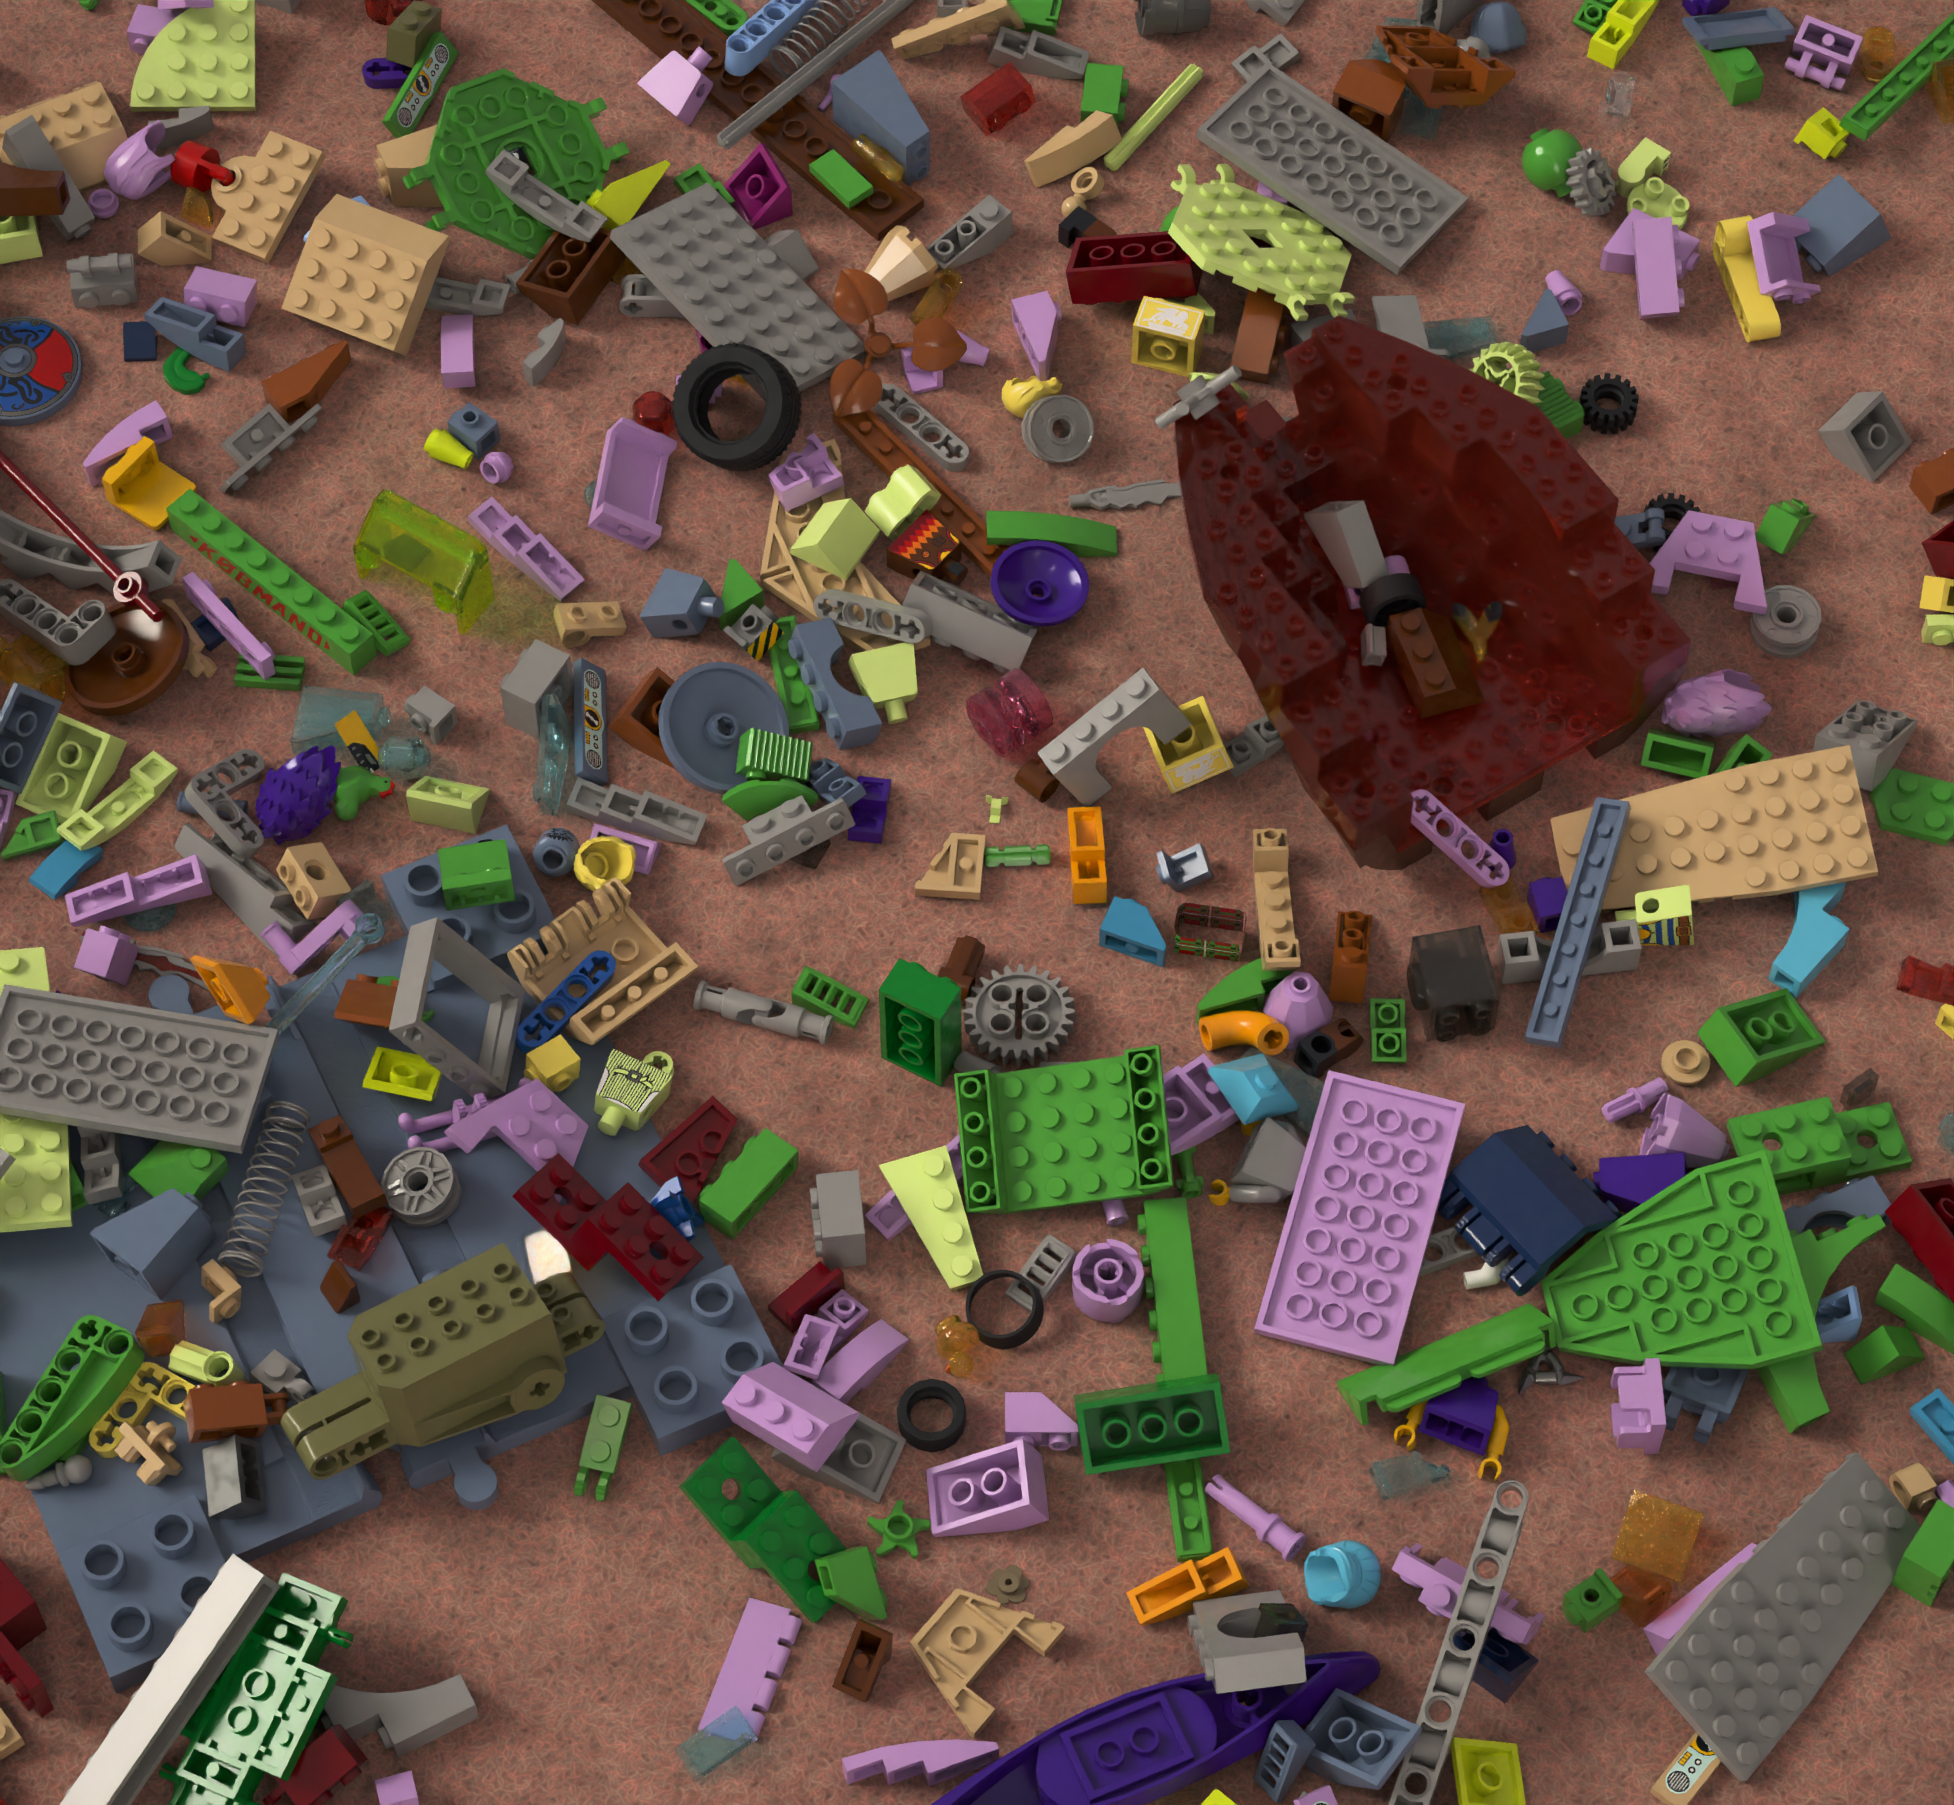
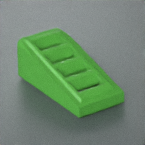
M367 590L356 594L344 602L342 610L373 633L376 649L385 656L410 644L411 639ZM387 636H390V637H391V638L388 639V640H385V639H384V638L387 637Z
M807 966L804 967L791 993L793 1005L804 1007L807 1011L820 1016L832 1015L835 1022L853 1029L857 1026L869 1003V998ZM809 986L814 987L811 994L807 993ZM822 991H826L827 994L824 1000L818 999ZM836 996L841 997L836 1008L831 1006ZM849 1001L854 1002L849 1014L844 1013L843 1011Z

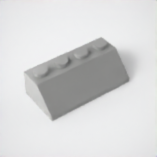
M920 571L911 583L902 604L905 607L921 610L931 618L933 623V631L931 633L933 641L950 647L951 644L963 649L962 653L974 660L986 659L993 663L992 666L995 669L1006 674H1010L1011 671L1018 673L1040 627L1021 623L1007 615L998 605L923 571ZM915 621L910 623L909 625L915 626Z

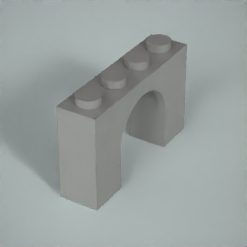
M1142 668L1037 753L1051 773L1085 807H1089L1113 788L1096 765L1099 752L1111 738L1130 728L1145 727L1150 729L1166 745L1188 728L1191 722L1176 702Z
M1280 1590L1192 1601L1194 1615H1188L1189 1634L1191 1638L1193 1637L1194 1648L1198 1652L1200 1665L1204 1667L1206 1681L1213 1682L1217 1694L1307 1682L1304 1647L1298 1632L1287 1634L1286 1603Z

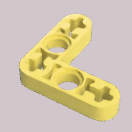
M143 1362L125 1390L92 1428L89 1435L91 1447L100 1457L113 1458L118 1456L114 1450L124 1435L118 1430V1426H113L112 1421L115 1420L120 1426L124 1421H127L135 1427L142 1424L154 1405L186 1421L184 1401L179 1404H170L169 1396L173 1390L179 1388L185 1389L188 1394L189 1389H193L195 1385L156 1363ZM145 1376L148 1378L154 1376L156 1381L162 1385L161 1390L159 1391L151 1383L144 1384L142 1379ZM125 1403H136L137 1410L133 1416L129 1418L119 1416L120 1408ZM103 1436H112L114 1438L112 1444H103L100 1440Z

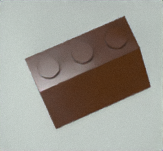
M601 228L590 242L572 238L555 230L516 282V286L549 316L556 319L561 318L566 322L578 325L626 257L610 239L611 230Z
M1421 607L1389 616L1386 641L1420 719L1484 702V696L1448 617Z

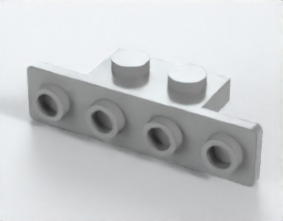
M269 403L228 437L220 446L240 469L220 487L222 493L224 494L230 488L236 492L249 480L247 474L255 468L259 472L273 460L270 454L276 449L283 452L296 441L293 436L300 429L305 433L319 421L316 416L322 407L317 403L290 426Z
M800 795L763 815L756 816L748 823L742 825L751 844L723 858L722 862L733 884L738 886L853 827L855 822L843 798H839L812 812L803 796Z

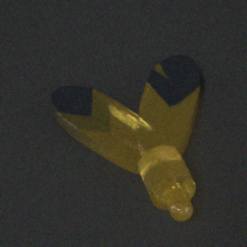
M1498 601L1489 604L1482 613L1479 622H1477L1466 606L1457 602L1453 603L1451 612L1454 621L1467 638L1473 642L1474 654L1478 656V660L1483 661L1484 655L1487 654L1486 640L1489 639L1500 621L1502 604Z

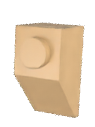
M160 211L138 229V255L161 266L209 263L212 261L211 235Z

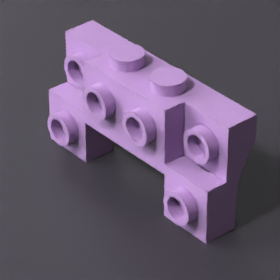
M1416 1543L1411 1548L1405 1546L1400 1551L1391 1570L1400 1574V1578L1404 1582L1417 1588H1424L1418 1601L1425 1604L1431 1613L1451 1619L1467 1569L1446 1557L1444 1559L1441 1558L1433 1566L1418 1558L1423 1547L1422 1545ZM1502 1589L1489 1631L1494 1627L1503 1638L1527 1645L1537 1634L1545 1615L1538 1612L1534 1617L1529 1616L1525 1618L1514 1612L1519 1601L1512 1598L1506 1604L1510 1593Z

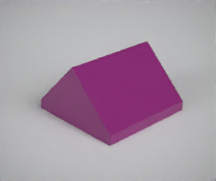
M760 143L723 185L735 200L734 206L739 215L754 230L793 215L791 187L764 143Z

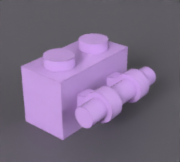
M1806 15L1794 40L1792 54L1801 57V59L1798 61L1788 57L1784 68L1795 72L1794 76L1801 79L1805 76L1820 82V86L1826 89L1832 87L1842 91L1846 79L1836 76V71L1849 76L1861 50L1863 37ZM1810 62H1814L1816 64L1826 67L1827 69L1826 71H1823L1809 64Z

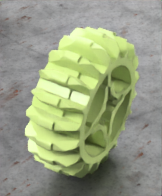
M1511 342L1490 344L1489 349H1481V357L1473 358L1475 366L1467 370L1471 374V380L1532 413H1536L1534 404L1542 402L1538 398L1539 391L1545 389L1540 385V380L1545 375L1538 372L1541 363L1534 360L1535 354L1528 351L1523 345ZM1510 362L1512 368L1507 369L1505 364Z

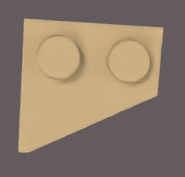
M951 833L943 844V850L936 854L929 864L930 869L921 881L918 880L916 882L915 896L980 900L986 835Z

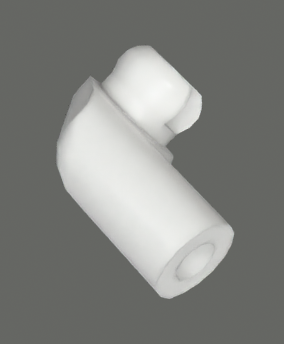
M1508 1257L1495 1267H1490L1485 1262L1481 1270L1464 1272L1463 1282L1465 1289L1469 1290L1498 1284L1501 1280L1499 1277L1500 1271L1508 1265Z

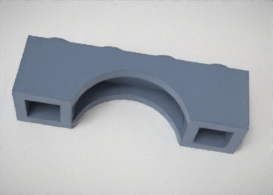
M832 618L795 625L791 639L788 641L789 654L793 659H796L801 670L802 681L805 685H808L813 695L814 706L818 712H821L826 722L828 736L834 739L838 750L873 743L876 741L883 723L870 697L856 695L847 691L833 677L831 667L837 663L844 643Z
M1871 1175L1862 1180L1854 1178L1848 1181L1842 1189L1831 1194L1828 1191L1817 1195L1811 1203L1802 1207L1794 1205L1786 1209L1784 1215L1789 1231L1797 1229L1799 1234L1822 1226H1836L1846 1229L1848 1228L1846 1225L1848 1221L1862 1214H1865L1867 1218L1880 1214L1887 1226L1891 1220L1886 1215L1885 1210L1891 1203L1874 1176Z

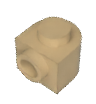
M1915 1463L1891 1474L1889 1477L1893 1494L1908 1512L1917 1508L1919 1511H1924L1932 1507L1938 1500L1935 1495L1937 1487L1936 1478L1929 1467Z

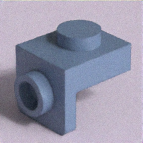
M1201 843L1172 856H1169L1163 850L1156 853L1159 861L1156 871L1163 884L1168 883L1176 892L1183 891L1214 877L1206 848Z

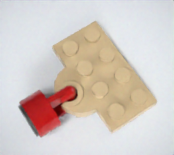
M269 131L256 157L246 155L233 157L220 166V156L217 150L193 140H188L176 150L174 154L175 160L170 166V174L175 184L194 192L204 193L208 189L212 190L214 200L220 209L225 212L212 236L216 243L269 264L322 166L326 155L321 150Z

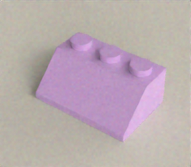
M774 1362L744 1373L721 1402L733 1423L815 1472L819 1471L860 1416L858 1411Z

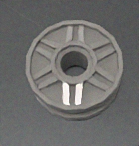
M1068 395L1045 396L1033 402L1025 412L1021 424L1022 439L1028 451L1039 460L1048 463L1071 462L1082 456L1090 447L1094 435L1093 418L1088 408L1077 398ZM1055 421H1059L1063 426V432L1059 438L1054 435L1052 430Z
M1776 585L1764 590L1767 604L1766 615L1751 613L1752 616L1749 621L1750 637L1755 645L1766 654L1778 658H1794L1805 654L1814 646L1822 620L1821 608L1816 599L1804 589L1792 585Z
M426 1147L405 1150L393 1158L385 1169L381 1182L388 1205L400 1221L411 1227L426 1228L444 1221L451 1216L458 1206L462 1192L460 1177L444 1154L433 1148ZM427 1183L424 1189L416 1191L420 1185Z

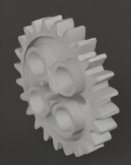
M1019 964L1017 972H1012L1009 966L1006 965L1003 975L992 970L991 981L981 977V988L971 987V997L965 999L966 1009H963L965 1032L969 1033L971 1044L977 1043L978 1053L981 1054L989 1050L990 1061H993L999 1055L1002 1056V1065L1004 1066L1010 1059H1015L1017 1067H1020L1022 1059H1027L1030 1065L1033 1066L1035 1056L1039 1055L1044 1061H1047L1048 1050L1058 1054L1059 1043L1068 1044V1033L1074 1032L1073 1022L1076 1021L1074 998L1069 997L1068 986L1061 987L1060 977L1050 981L1049 970L1038 975L1035 965L1032 966L1029 972H1024L1023 965ZM1023 991L1022 1038L1017 1040V992ZM1002 999L1007 1000V1001H1005V1002H998L999 1000H1002ZM1037 999L1042 1000L1040 1002H1033V1000ZM1001 1028L1007 1029L1005 1031H997ZM1036 1028L1042 1029L1040 1031H1031L1032 1029Z

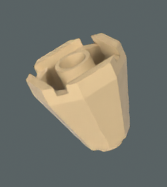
M896 225L887 233L864 271L875 277L883 285L887 293L888 302L930 286L942 277L941 273L936 271L939 268L938 264L922 242L917 238L912 241L909 240L906 236L911 232L906 227Z

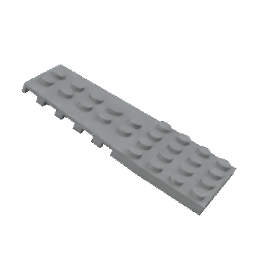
M1859 1453L1847 1454L1845 1456L1846 1461L1836 1471L1829 1472L1822 1479L1824 1483L1813 1494H1808L1800 1502L1801 1506L1790 1517H1785L1776 1526L1778 1530L1768 1540H1762L1752 1550L1754 1554L1746 1562L1739 1563L1709 1593L1645 1670L1647 1676L1738 1781H1747L1812 1701L1893 1581L1903 1554L1921 1527Z

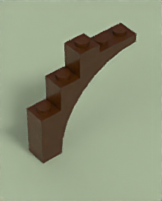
M0 162V216L63 215L70 201L64 171L34 170Z

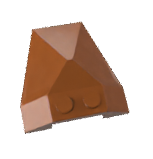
M1376 25L1375 32L1393 65L1411 92L1421 99L1427 107L1439 109L1442 105H1451L1458 109H1467L1468 106H1481L1515 76V70L1495 57L1481 58L1478 56L1479 50L1474 47H1469L1468 52L1456 46L1457 39L1431 27Z

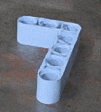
M821 0L769 1L726 40L725 70L734 76H743L750 73L769 56V50L776 46L778 41L784 38L788 31L792 30V26L799 23L800 18L806 16L807 11L810 8H814V4ZM819 3L816 6V8L821 9V3ZM811 11L809 15L814 16V11Z

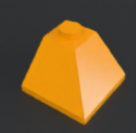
M198 955L190 958V961L225 1016L248 1025L255 1021L271 997L265 988L268 985L267 979L257 967L253 969L241 963Z

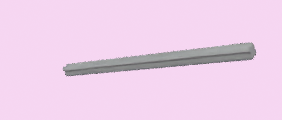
M885 0L717 134L718 145L722 146L725 150L730 149L915 0Z

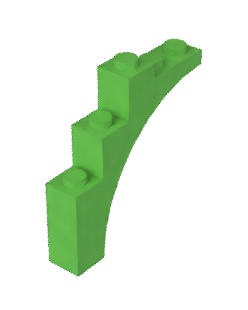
M1865 1214L1859 1215L1846 1223L1848 1228L1836 1232L1835 1228H1831L1816 1237L1811 1229L1800 1234L1797 1229L1789 1231L1815 1319L1818 1303L1828 1279L1842 1259L1854 1248L1876 1236L1886 1226L1880 1214L1867 1218ZM1814 1353L1756 1368L1789 1433H1793L1821 1420L1830 1412L1819 1385Z

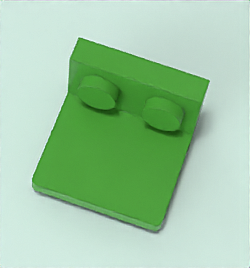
M494 840L438 850L446 911L515 900L506 840Z

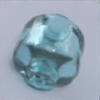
M418 736L389 737L384 745L380 746L378 752L379 767L382 771H385L390 779H417L424 773L425 767H428L431 761L429 748L424 746L423 741Z

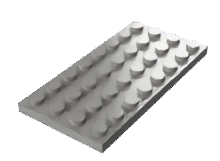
M1270 63L1264 65L1198 128L1195 138L1396 275L1466 206L1468 197Z
M709 183L695 188L611 231L610 239L713 347L737 343L752 346L769 354L788 369L796 381L799 392L831 376L841 362L847 359L860 361L866 357L864 343L785 261L782 262L767 247L768 244ZM740 374L766 402L762 384L754 375Z
M5 984L0 996V1113L242 1154L278 1043L279 1032L278 1029Z

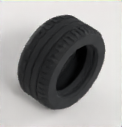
M728 343L703 351V354H699L697 359H693L691 364L686 366V370H683L681 373L682 376L677 381L679 383L675 386L674 400H672L674 425L678 429L677 433L681 436L680 439L685 443L686 447L699 458L731 471L756 470V468H762L764 465L770 464L771 461L774 462L777 456L780 457L783 451L787 450L788 444L792 443V439L796 435L795 431H798L799 428L798 423L801 420L799 418L802 410H800L802 407L800 402L801 396L791 373L774 357L749 345ZM738 374L754 375L762 384L766 396L765 414L761 423L747 437L737 441H721L713 432L709 422V401L715 389L726 379Z

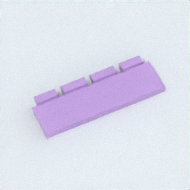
M749 1597L699 1724L698 1732L737 1744H741L742 1739L752 1742L757 1741L765 1716L753 1710L755 1708L768 1712L778 1683L766 1677L768 1675L780 1679L791 1653L789 1648L779 1645V1643L793 1646L802 1624L800 1618L791 1615V1609Z

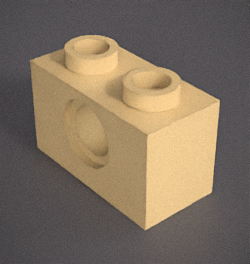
M322 842L287 847L276 869L280 879L288 888L296 905L307 920L328 917L336 908L349 900L353 893Z

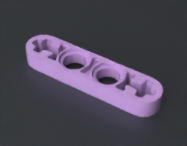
M1419 789L1407 793L1403 797L1401 810L1405 818L1484 888H1493L1503 885L1508 880L1510 870L1507 862L1430 792ZM1420 799L1422 802L1420 804V808L1422 809V811L1417 812L1415 810L1417 806L1415 800ZM1435 812L1434 815H1432V816L1429 815V813ZM1439 819L1445 820L1449 825L1450 830L1447 837L1441 836L1437 831L1436 824ZM1464 841L1471 843L1474 848V855L1471 859L1464 857L1461 852V845ZM1490 866L1495 867L1493 873L1496 877L1494 878L1489 877L1491 871L1488 867Z

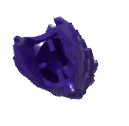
M316 745L308 751H303L289 759L277 771L272 768L268 770L265 783L260 785L259 797L256 799V816L260 821L259 829L263 830L264 839L273 838L277 845H281L285 841L305 838L312 833L311 830L320 825L322 819L331 814L332 810L328 805L337 790V783L335 781L341 767V762L336 763L335 746L330 745L318 751L319 746Z

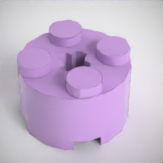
M1106 1239V1243H1097L1091 1247L1090 1244L1086 1245L1076 1256L1073 1265L1072 1291L1075 1305L1090 1318L1113 1324L1121 1322L1125 1317L1131 1315L1139 1306L1143 1295L1144 1269L1138 1258V1253L1125 1242L1114 1239Z

